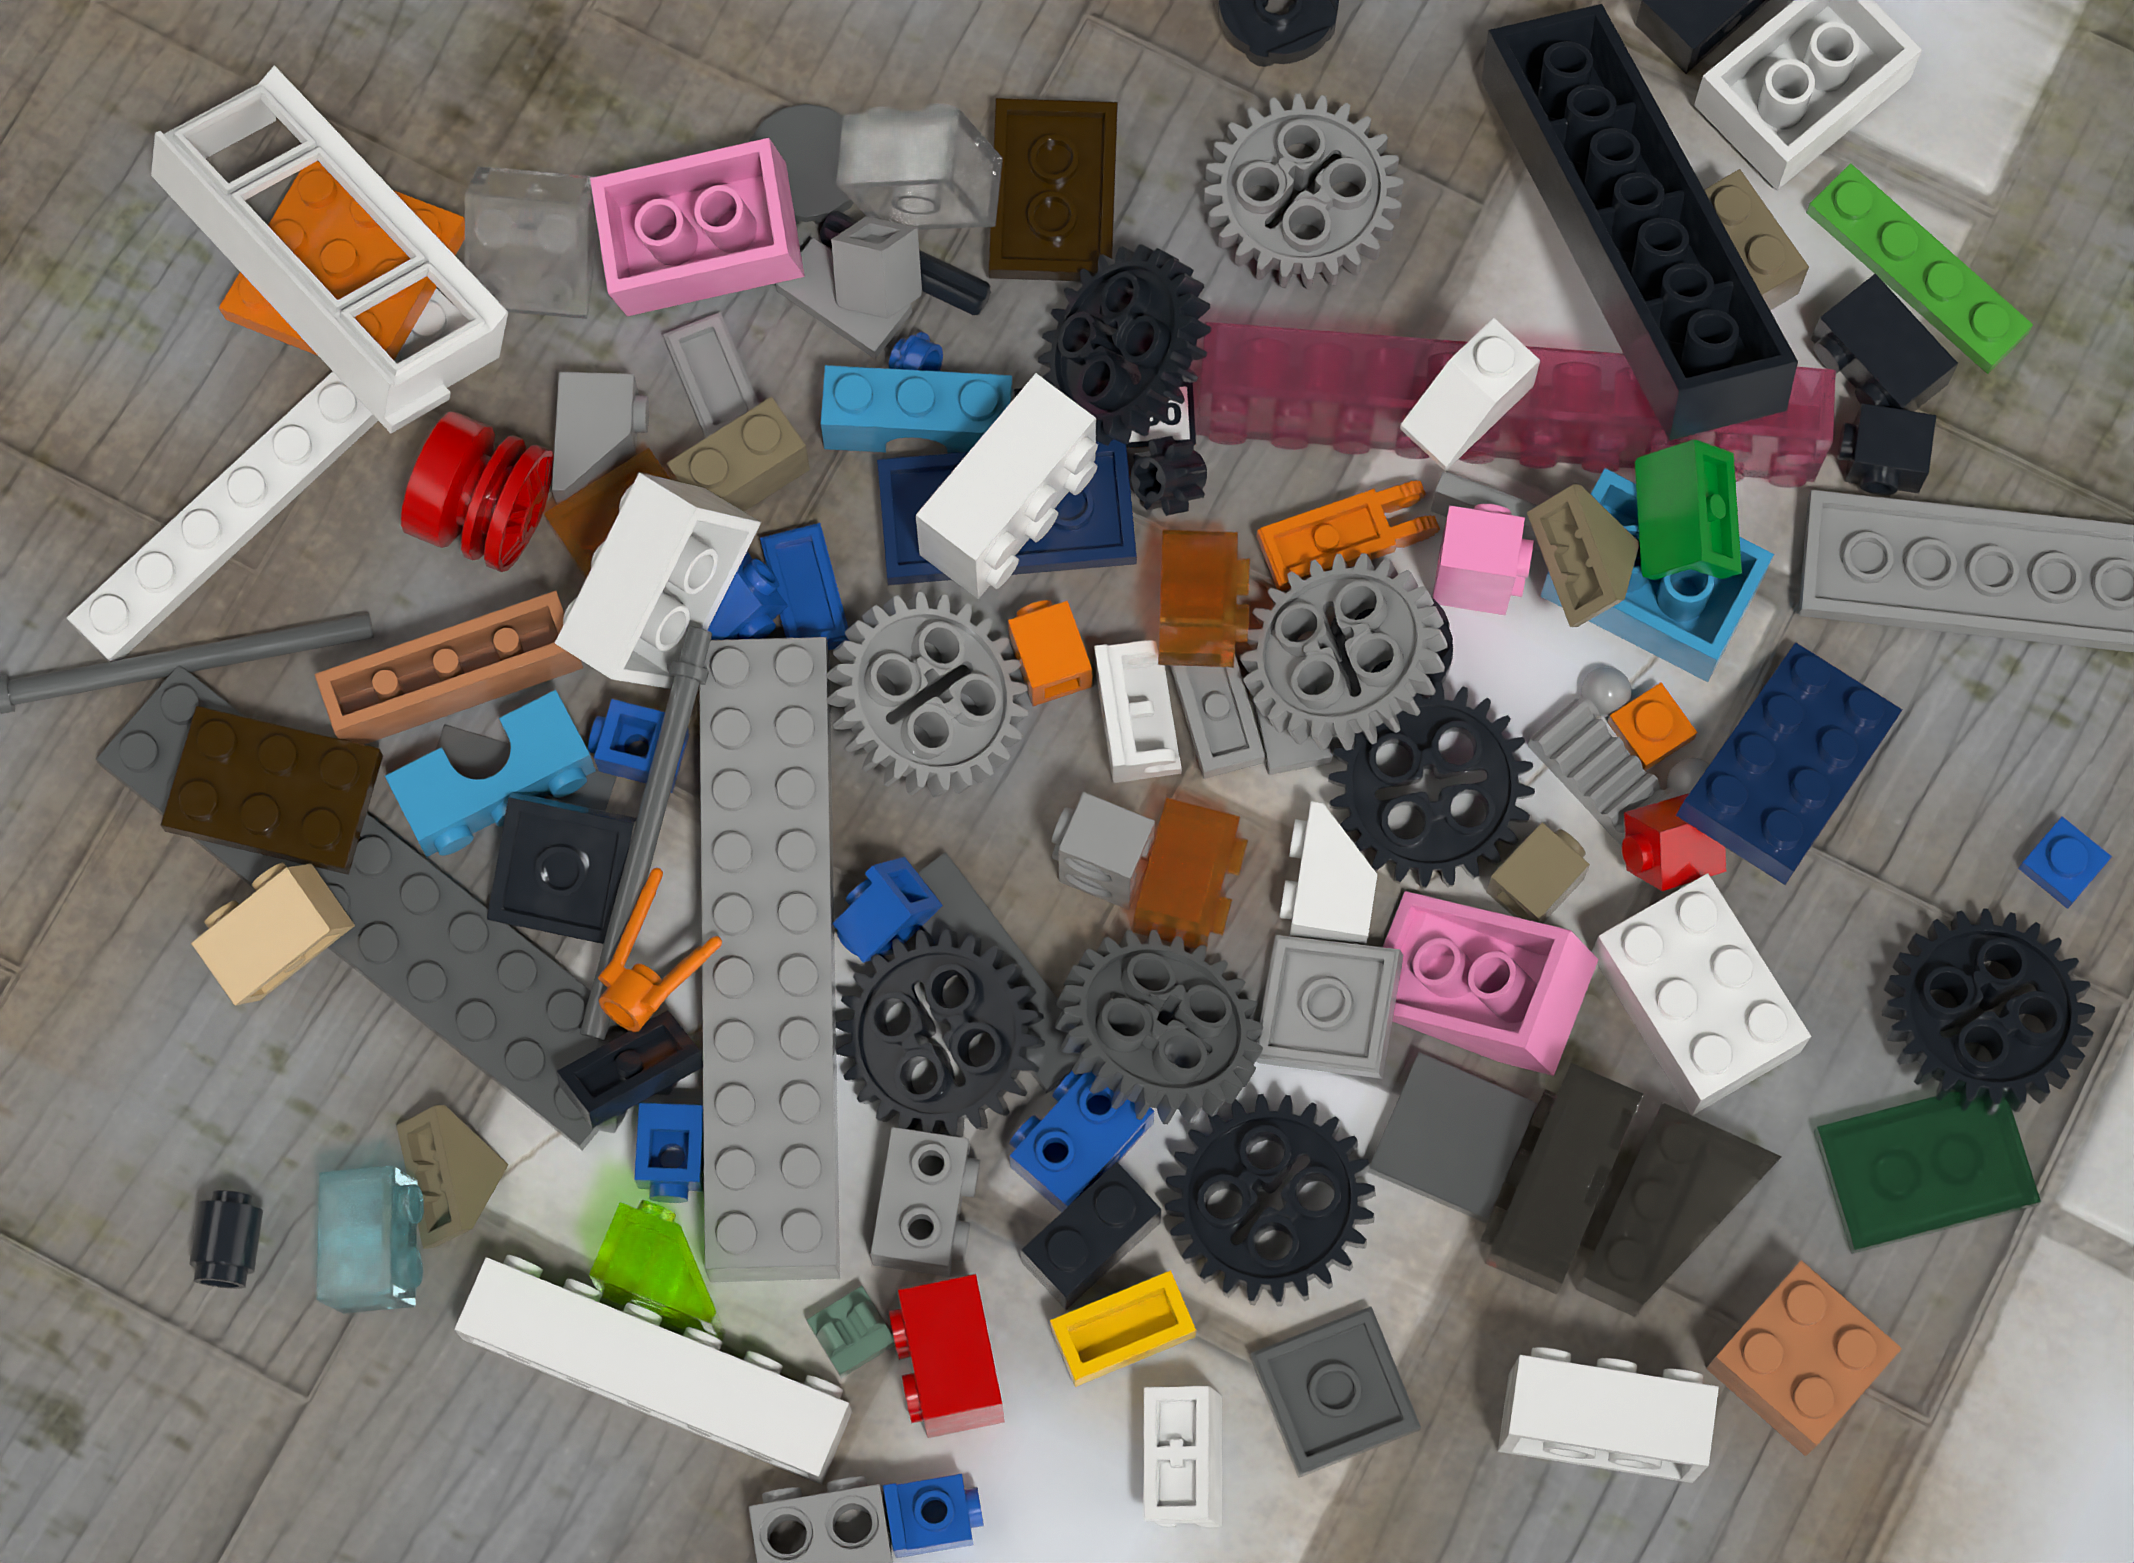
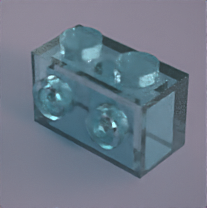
M392 1165L319 1173L317 1301L342 1314L412 1308L416 1306V1287L421 1284L423 1278L422 1258L416 1248L417 1223L421 1222L424 1214L423 1195L416 1179Z

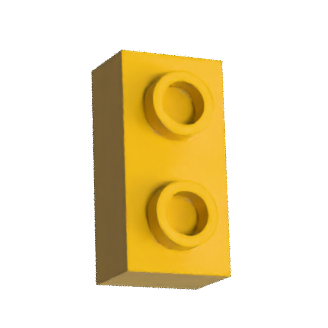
M1171 1270L1050 1320L1051 1331L1075 1387L1186 1342L1196 1336V1328Z

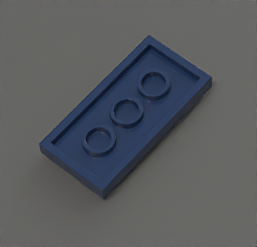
M1114 439L1110 442L1109 446H1105L1096 441L1098 447L1095 452L1094 463L1098 467L1094 476L1079 494L1073 495L1071 492H1068L1055 507V510L1058 511L1057 519L1042 539L1035 542L1029 538L1015 555L1019 562L1012 575L1137 564L1126 444ZM969 452L877 460L888 586L952 580L920 556L916 514Z
M1795 642L1686 797L1676 816L1786 885L1903 709Z

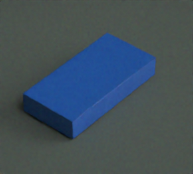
M821 523L760 538L766 565L779 582V587L776 590L788 605L780 613L785 637H826L828 650L835 649L843 641H850L845 634L848 625Z

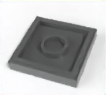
M1419 1052L1370 1163V1170L1368 1172L1487 1223L1538 1103Z
M1372 1306L1250 1353L1251 1361L1298 1478L1421 1429Z

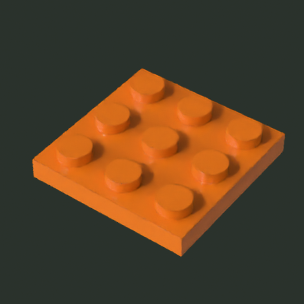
M318 161L300 170L268 224L273 232L337 300L410 260L406 253ZM394 191L441 242L456 255L470 231L465 217ZM240 272L219 306V310L224 318L317 355ZM426 276L354 318L388 355L395 360L437 286Z

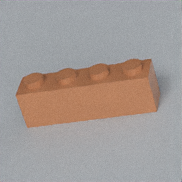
M557 591L314 674L335 735L340 740L365 745L583 669L579 658L555 644L563 627L564 611Z

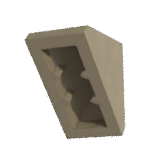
M1573 484L1526 512L1570 627H1579L1625 600L1640 542L1581 485Z
M435 1105L396 1125L423 1249L435 1248L472 1230L509 1165L446 1105Z

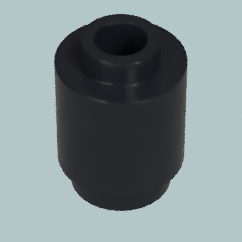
M216 1190L213 1191L212 1200L198 1202L189 1262L191 1266L195 1267L194 1282L228 1289H242L246 1287L247 1274L255 1272L263 1217L262 1209L251 1206V1195L236 1191Z

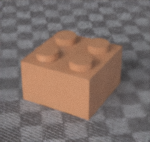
M1801 1260L1706 1369L1804 1456H1807L1902 1348Z

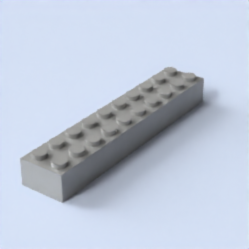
M826 637L711 640L704 664V669L708 670L709 674L706 684L700 685L702 946L713 936H719L722 939V945L702 964L705 1271L710 1282L840 1279L834 925L832 924L834 922L831 705L827 704V698L831 695L830 680L827 678V673L830 671Z

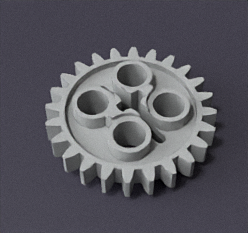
M1295 94L1292 110L1284 111L1280 102L1274 97L1270 98L1269 116L1265 118L1254 108L1250 107L1247 109L1246 122L1248 129L1233 122L1228 125L1227 137L1231 144L1216 141L1213 157L1219 163H1210L1206 166L1205 180L1214 185L1204 188V204L1216 206L1209 211V227H1225L1219 234L1220 248L1239 245L1235 257V264L1238 267L1254 258L1258 261L1257 279H1263L1273 268L1279 270L1280 287L1285 288L1290 282L1293 273L1301 274L1303 284L1306 290L1312 288L1315 273L1323 272L1326 280L1333 286L1337 284L1339 266L1343 265L1350 273L1356 276L1360 274L1361 267L1359 254L1375 261L1378 259L1380 245L1376 239L1391 241L1394 225L1389 220L1400 218L1402 203L1394 198L1402 195L1403 179L1391 176L1398 169V155L1381 156L1387 148V135L1381 134L1372 138L1367 137L1371 126V118L1369 116L1360 119L1353 125L1349 122L1350 104L1345 103L1334 115L1327 112L1326 96H1320L1314 109H1306L1301 94ZM1300 143L1310 146L1316 153L1309 158L1301 159L1293 157L1286 149L1291 145ZM1331 155H1340L1341 159L1335 160L1325 170H1322L1323 163ZM1315 179V188L1313 195L1309 191H1306V189L1313 183V180ZM1345 181L1357 185L1362 192L1353 197H1343L1335 193L1331 187ZM1260 185L1271 189L1275 196L1269 200L1256 201L1248 197L1245 191L1250 187ZM1294 188L1301 193L1294 199V202L1291 204L1292 192ZM1285 212L1283 220L1275 228L1269 229L1265 226V224L1272 222L1281 213ZM1311 224L1321 232V235L1315 239L1305 240L1296 237L1291 232V229L1296 225Z
M1362 553L1354 568H1349L1342 554H1336L1332 570L1324 572L1321 565L1315 559L1310 564V578L1302 580L1291 571L1287 574L1291 590L1286 594L1273 588L1267 591L1275 604L1272 610L1255 608L1252 613L1262 629L1244 631L1243 637L1252 651L1240 655L1241 662L1248 673H1250L1243 680L1252 696H1255L1253 702L1262 716L1269 715L1268 719L1278 733L1288 729L1297 744L1301 745L1312 733V738L1318 748L1325 750L1330 744L1333 735H1337L1345 750H1351L1355 733L1360 732L1364 733L1371 744L1377 743L1376 726L1384 723L1389 729L1397 733L1400 731L1399 721L1396 717L1397 713L1403 710L1416 716L1420 714V710L1413 699L1415 694L1434 695L1436 690L1426 674L1444 672L1445 666L1439 655L1435 653L1447 648V642L1441 630L1438 629L1444 622L1436 606H1432L1434 602L1426 587H1418L1415 578L1409 570L1398 575L1393 563L1387 558L1375 570L1368 555ZM1332 606L1335 608L1338 626L1347 639L1345 641L1347 655L1360 683L1361 694L1357 697L1352 696L1349 677L1340 664L1342 661L1340 648L1330 629L1326 616V610ZM1375 608L1366 618L1355 620L1362 611ZM1316 630L1309 639L1296 642L1302 634ZM1388 660L1392 661L1386 669L1371 673L1379 663ZM1325 683H1332L1327 691L1318 695H1312L1317 687Z
M917 592L907 601V605L897 595L884 604V610L877 605L873 606L862 616L864 623L857 620L845 631L850 641H843L833 651V655L843 664H837L827 673L829 680L842 686L841 689L836 690L827 698V704L844 707L845 714L832 725L834 729H852L855 735L848 742L845 750L847 752L856 751L861 748L866 750L868 755L862 767L865 772L873 769L879 763L886 767L884 785L887 787L901 776L906 777V789L909 795H914L921 790L926 781L933 797L942 795L949 789V785L958 794L973 785L972 779L980 784L994 774L992 766L998 768L1009 760L1011 756L1005 747L1013 746L1023 736L1011 724H1017L1028 716V710L1013 703V700L1028 691V685L1012 682L1010 679V674L1021 666L1020 661H1004L1000 654L1007 647L1010 640L1008 637L992 642L987 637L993 622L990 618L985 619L977 626L970 623L972 605L968 603L955 614L950 613L948 595H941L932 603L930 608L923 592ZM924 642L934 645L939 650L942 656V664L933 661L927 655ZM966 665L968 667L969 674L949 686L937 697L931 698L893 725L887 722V714L898 709L917 693L926 690L958 666ZM877 673L887 676L892 681L895 695L886 693L880 687L877 681ZM961 693L969 696L975 702L978 708V716L969 713L964 708L961 702ZM913 725L923 728L928 733L931 739V748L922 745L916 739Z

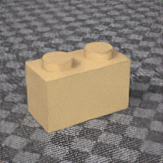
M279 863L271 867L252 883L256 890L255 893L240 905L236 900L231 901L213 912L204 922L208 930L191 943L235 1006L262 1000L355 926L312 864L287 867L284 863Z

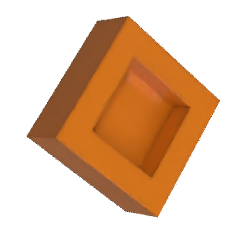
M1662 682L1612 713L1607 721L1617 737L1623 741L1629 754L1637 756L1641 760L1644 771H1647L1693 741L1698 733Z

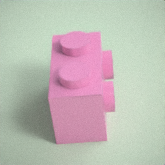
M1479 504L1474 509L1449 505L1440 544L1432 598L1439 605L1506 615L1511 595L1522 597L1525 579L1528 578L1534 540L1522 539L1525 517L1513 516L1509 509L1494 504Z

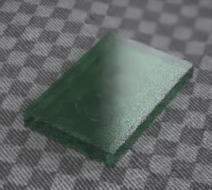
M1953 1091L1941 1101L1935 1099L1936 1096L1816 1127L1814 1130L1851 1254L2035 1207L2041 1203L2013 1111L2005 1097L2001 1099L2000 1105L1993 1115L1987 1114L1983 1098L1975 1097L1966 1111L1961 1110L1960 1092Z

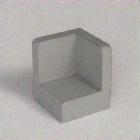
M866 216L831 239L836 302L839 307L888 319L921 296L922 283L917 227Z

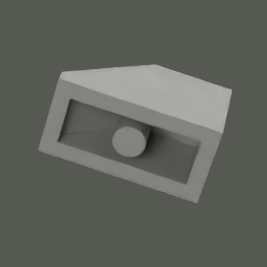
M559 372L552 492L558 510H572L636 454L637 433L648 432L649 398L648 396L639 395L634 374Z

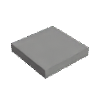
M1275 935L1260 1023L1263 1024V1030L1257 1038V1043L1263 1047V1050L1257 1062L1260 1064L1383 1079L1404 956L1400 949Z

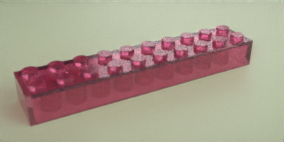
M1205 322L1206 325L1211 327V332L1204 336L1203 350L1208 353L1202 359L1197 435L1209 436L1211 441L1223 445H1239L1245 443L1246 439L1271 441L1273 446L1286 450H1299L1306 448L1308 444L1333 445L1334 450L1351 455L1365 454L1372 448L1395 450L1398 456L1407 459L1429 458L1430 456L1400 429V425L1447 362L1468 342ZM1525 346L1540 359L1534 386L1479 438L1459 460L1471 464H1486L1493 462L1495 458L1520 460L1521 465L1535 469L1552 468L1557 463L1581 464L1582 468L1588 472L1602 474L1604 468L1612 472L1618 471L1619 467L1635 469V461L1640 456L1696 439L1734 453L1736 482L1743 480L1744 477L1768 479L1770 484L1777 487H1800L1805 485L1806 482H1815L1833 442L1836 370L1797 367L1788 408L1785 412L1669 441L1624 353Z

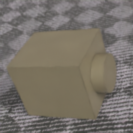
M1542 822L1491 876L1486 893L1513 917L1543 924L1584 880L1590 866L1583 858L1586 852L1580 843L1569 833L1562 829H1557L1553 832Z

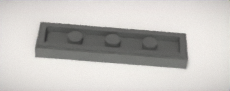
M945 852L917 872L943 905L921 929L930 933L935 946H938L944 929L956 932L958 949H960L969 934L981 938L980 957L989 948L996 946L1004 951L1003 959L998 969L1013 963L1022 967L1023 971L1013 985L1015 988L1020 986L1035 988L1037 993L1023 1006L1025 1010L1037 1011L1044 1015L1043 1020L1028 1026V1034L1045 1041V1046L1027 1049L1025 1058L1031 1060L1039 1067L1038 1073L1031 1074L1047 1094L1064 1080L1080 1057V1053L1061 1051L1060 1047L1068 1032L1055 1028V1023L1062 1012V1009L1056 1006L1058 999ZM962 974L957 975L969 991L968 982Z

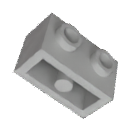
M892 1127L871 1249V1258L874 1266L950 1277L952 1261L965 1260L970 1222L959 1221L963 1196L975 1198L980 1170V1159L969 1158V1139Z

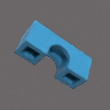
M825 365L821 412L824 449L886 453L887 442L898 438H923L943 444L947 448L948 454L969 452L1013 401L1012 375Z
M556 690L499 718L510 742L511 751L506 765L494 776L476 780L460 775L450 764L442 747L385 776L426 857L436 852L441 856H445L463 849L473 841V833L493 823L498 827H502L504 825L508 797L513 792L539 798L552 794L554 798H560L577 791L586 784V776L596 770L590 753Z

